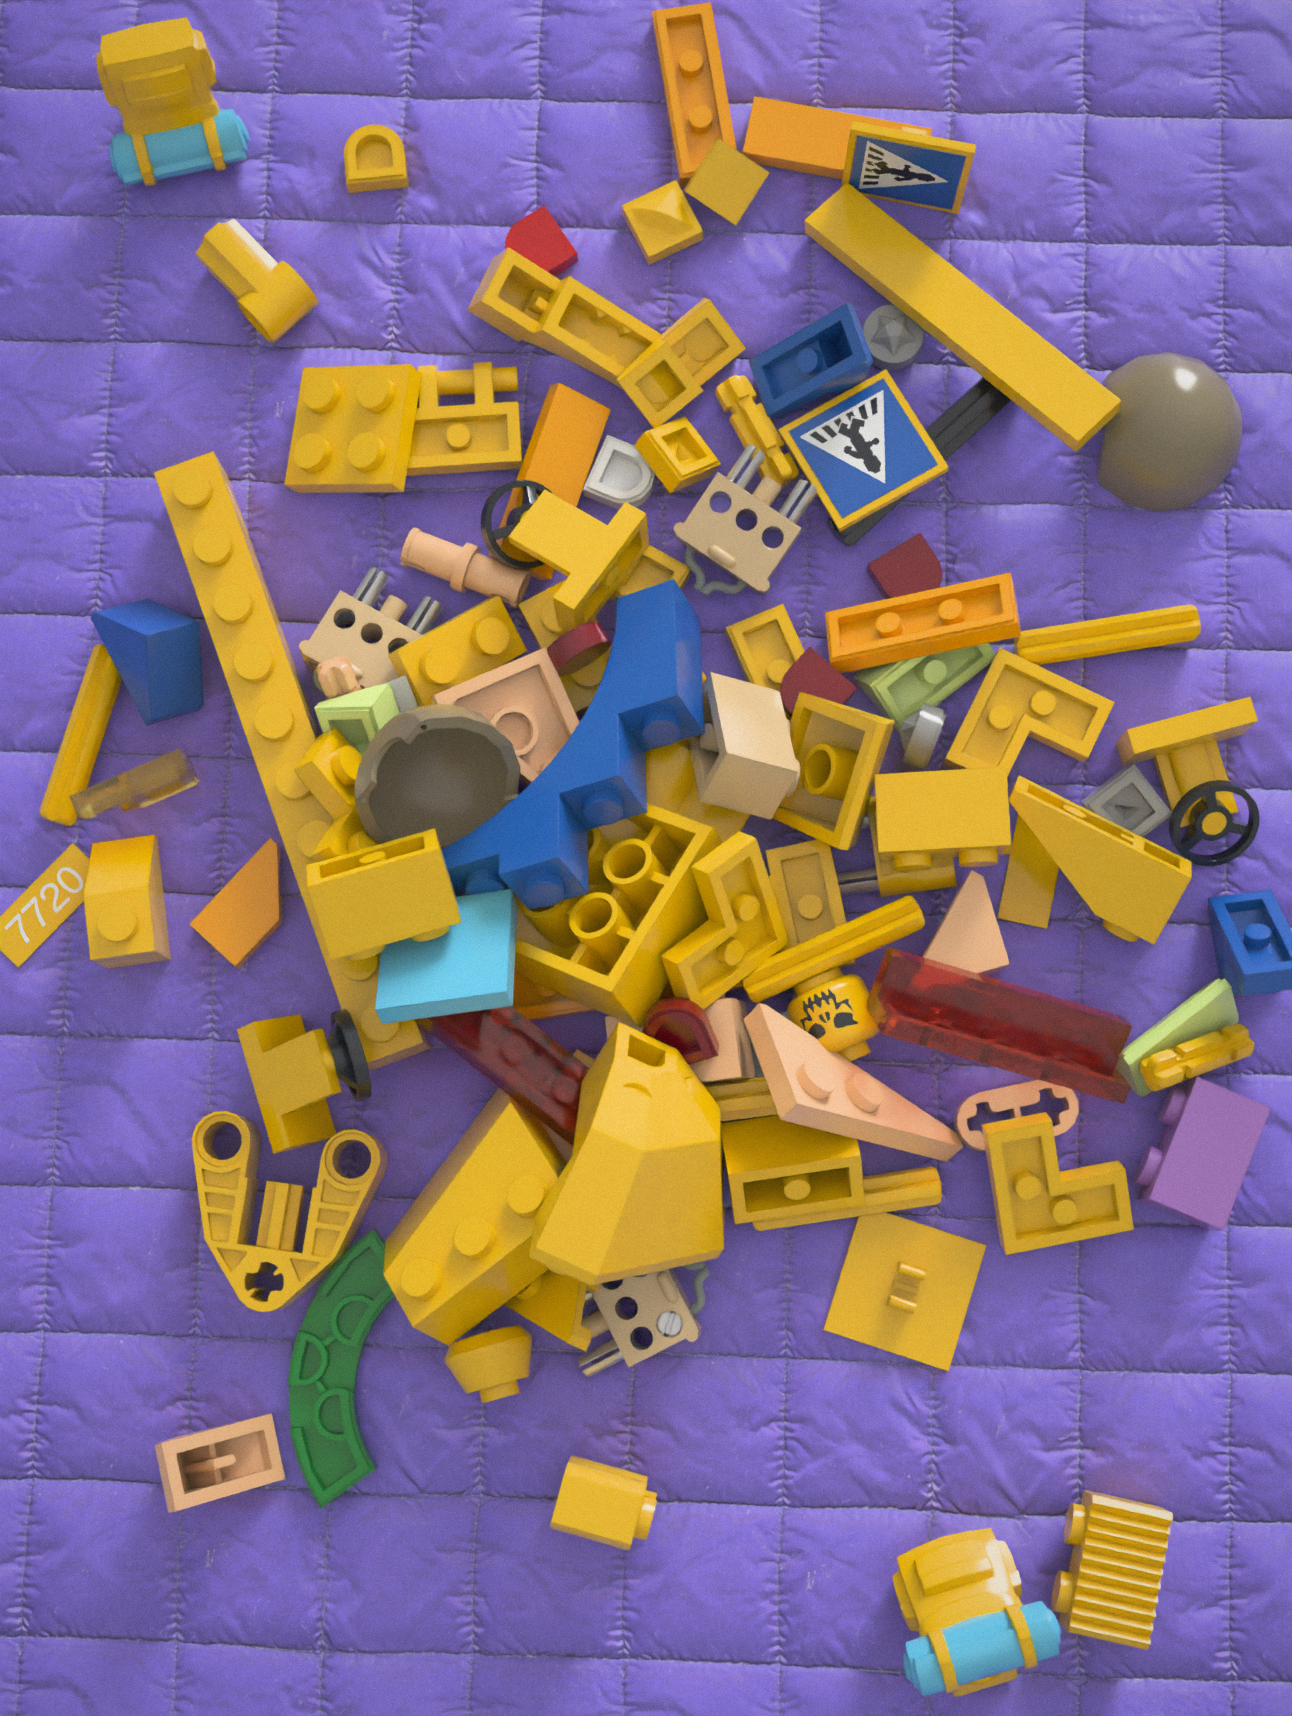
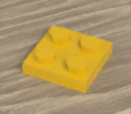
M410 364L303 368L284 485L296 493L404 492L422 373Z

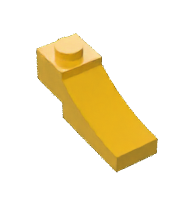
M509 247L493 257L467 308V311L517 342L523 340L559 355L595 373L621 389L622 387L616 379L662 335L571 276L559 280Z

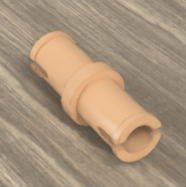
M415 527L408 534L401 552L400 560L402 561L400 564L402 566L412 567L449 581L450 588L460 593H465L467 589H470L488 597L499 595L502 602L510 604V607L518 608V604L522 602L530 581V570L508 567L496 559L481 554L479 546L466 543L461 547L424 533L421 529Z

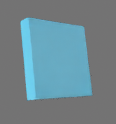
M511 889L458 896L456 900L462 923L451 925L448 932L432 940L419 942L413 941L410 937L385 945V949L380 955L375 1010L382 1024L513 1006L518 903Z

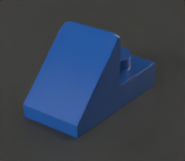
M845 303L749 360L767 416L782 419L829 391L842 394L864 381L873 363L854 305Z
M1265 890L1209 897L1208 913L1220 980L1225 978L1230 984L1233 995L1272 994L1279 991L1292 990V931L1272 891Z

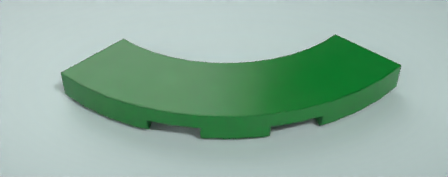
M372 1229L356 1242L336 1262L321 1282L307 1310L301 1328L297 1332L291 1355L288 1376L289 1412L292 1427L290 1428L291 1438L305 1481L320 1508H323L378 1468L363 1438L356 1405V1381L363 1348L377 1319L387 1305L396 1297L383 1275L385 1241L377 1229Z

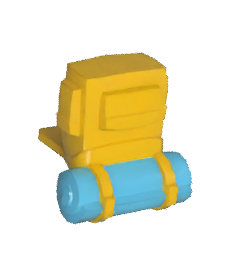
M187 17L142 24L101 36L100 52L96 55L97 72L109 105L118 107L120 110L124 131L112 136V143L109 148L110 162L113 171L117 172L124 186L144 182L147 187L155 185L159 180L214 168L216 171L224 170L228 163L247 159L248 142L250 141L249 133L239 115H236L233 109H219L211 90V86L217 82L214 61L202 32L192 29Z
M991 1528L942 1536L897 1557L898 1571L892 1578L901 1615L910 1631H919L920 1638L905 1642L903 1666L907 1679L912 1682L915 1690H918L923 1698L946 1691L947 1694L953 1693L955 1697L1014 1680L1017 1678V1668L1024 1666L1026 1670L1037 1667L1038 1662L1059 1656L1060 1634L1062 1632L1056 1617L1042 1601L1022 1605L1019 1599L1022 1595V1585L1012 1554L1005 1541L996 1540Z

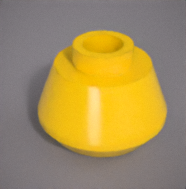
M521 1325L507 1326L460 1339L448 1347L444 1358L445 1364L466 1394L479 1391L482 1403L518 1394L520 1389L517 1380L529 1376L533 1338Z

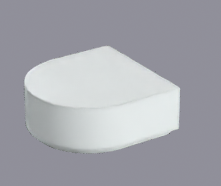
M607 435L583 488V494L587 498L615 509H620L625 502L638 507L651 495L654 488L655 473L634 445Z

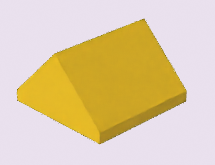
M799 692L790 721V738L795 759L800 763L799 781L793 794L783 798L772 818L837 849L848 851L858 842L875 788L874 774H879L895 721Z

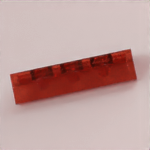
M887 947L866 1005V1009L881 1034L1121 1104L1125 1103L1131 1086L1116 1068L1117 1060L1119 1059L1118 1055L1122 1052L1132 1025L1125 1017Z
M512 1006L414 1019L540 1121L574 1146L582 1080L590 1069Z

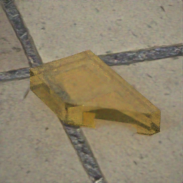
M177 749L69 797L77 816L82 819H89L119 805L124 812L145 808L197 785V782L200 780L192 761L180 749Z

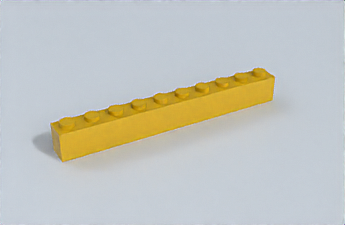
M214 451L154 472L341 1009H347L353 1019L363 1047L368 1069L372 1071L431 1049L421 1019L382 1024L378 1017L375 1005L381 952L362 960H349L347 956L330 960L307 888L306 865L316 863L311 858V854L334 819L293 771L320 734L228 475Z

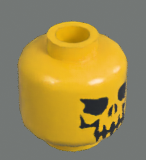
M836 967L793 987L797 997L793 998L787 1007L791 1022L818 1039L827 1050L839 1053L850 1062L871 1053L867 1040L879 1033L882 1023L866 985L860 976L856 974L843 975L840 967Z

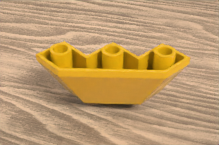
M621 1022L617 1023L582 1080L573 1154L535 1215L529 1258L542 1263L550 1271L559 1275H569L591 1286L716 1259L724 1249L725 1198L721 1109L677 1049Z

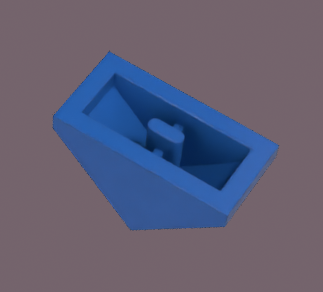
M150 599L94 612L91 620L146 726L201 709L204 701L199 621Z

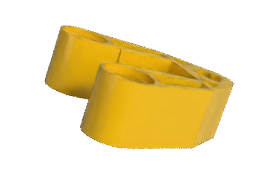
M228 1111L210 1113L199 1121L192 1135V1150L204 1239L239 1300L249 1309L258 1312L282 1310L298 1300L328 1273L347 1252L388 1166L387 1152L383 1144L375 1136L356 1129L343 1130L334 1134L325 1144L321 1155L317 1185L312 1190L303 1251L301 1252L294 1250L305 1186L266 1181L256 1245L249 1244L259 1180L256 1179L261 1152V1135L259 1130L249 1118ZM227 1124H234L240 1131L242 1144L234 1157L222 1160L213 1149V1139L215 1133L221 1127ZM353 1142H362L368 1147L371 1154L369 1169L358 1178H348L340 1168L339 1158L341 1152L347 1145ZM272 1263L278 1267L273 1274L275 1276L283 1275L284 1285L282 1290L271 1291L268 1299L262 1296L266 1288L256 1287V1277L258 1273L269 1272Z

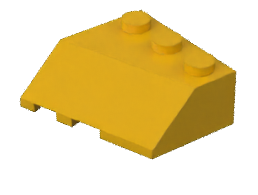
M647 803L646 813L620 820L611 825H603L588 830L587 894L560 901L552 906L539 907L529 910L514 894L518 903L515 969L541 987L641 1028L647 1011L657 1002L669 982L661 955L704 924L708 918L691 866L723 843L712 826Z
M508 1075L385 1240L383 1275L412 1327L447 1346L453 1344L548 1270L542 1263L529 1258L534 1219L567 1164L514 1080Z

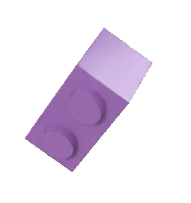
M1200 1077L1183 1081L1181 1088L1173 1085L1162 1104L1158 1117L1159 1122L1166 1124L1158 1147H1147L1136 1170L1134 1181L1142 1184L1137 1200L1208 1231L1224 1230L1271 1107Z

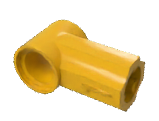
M235 219L226 223H217L203 236V241L195 252L199 261L237 299L236 304L241 312L270 343L274 344L319 304L316 295L302 277L285 261L277 263Z

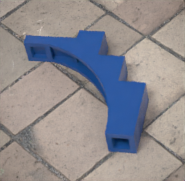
M674 579L616 598L615 634L610 657L601 683L585 715L569 740L535 780L499 813L468 835L442 850L456 897L511 889L529 910L539 907L552 906L560 901L587 894L588 830L603 825H611L620 820L646 813V751L671 745L705 733L700 618Z

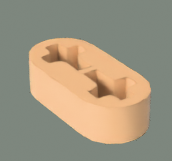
M1043 1078L983 1091L966 1098L957 1107L954 1115V1130L966 1147L976 1151H986L981 1131H970L967 1125V1119L977 1115L976 1104H984L987 1112L992 1114L1009 1110L1010 1117L1013 1119L1022 1117L1021 1107L1030 1106L1040 1101L1039 1090H1047L1050 1099H1061L1064 1106V1111L1054 1115L1055 1126H1053L1054 1136L1067 1132L1075 1123L1079 1113L1078 1100L1074 1091L1065 1082L1055 1078Z

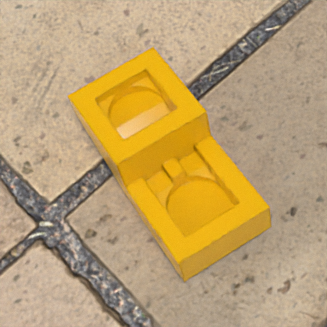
M704 297L640 354L616 381L654 429L663 425L704 390L700 386L746 348L710 299Z

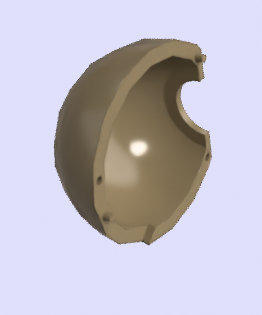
M1172 352L1138 356L1109 373L1102 381V385L1121 400L1119 412L1102 427L1096 478L1101 486L1124 503L1156 512L1188 508L1193 502L1216 490L1233 467H1235L1242 441L1241 408L1226 380L1202 360Z
M431 704L409 708L395 715L376 733L366 748L357 770L354 786L355 806L366 833L379 844L435 828L441 850L468 835L499 813L518 796L521 767L512 742L481 713L455 705Z

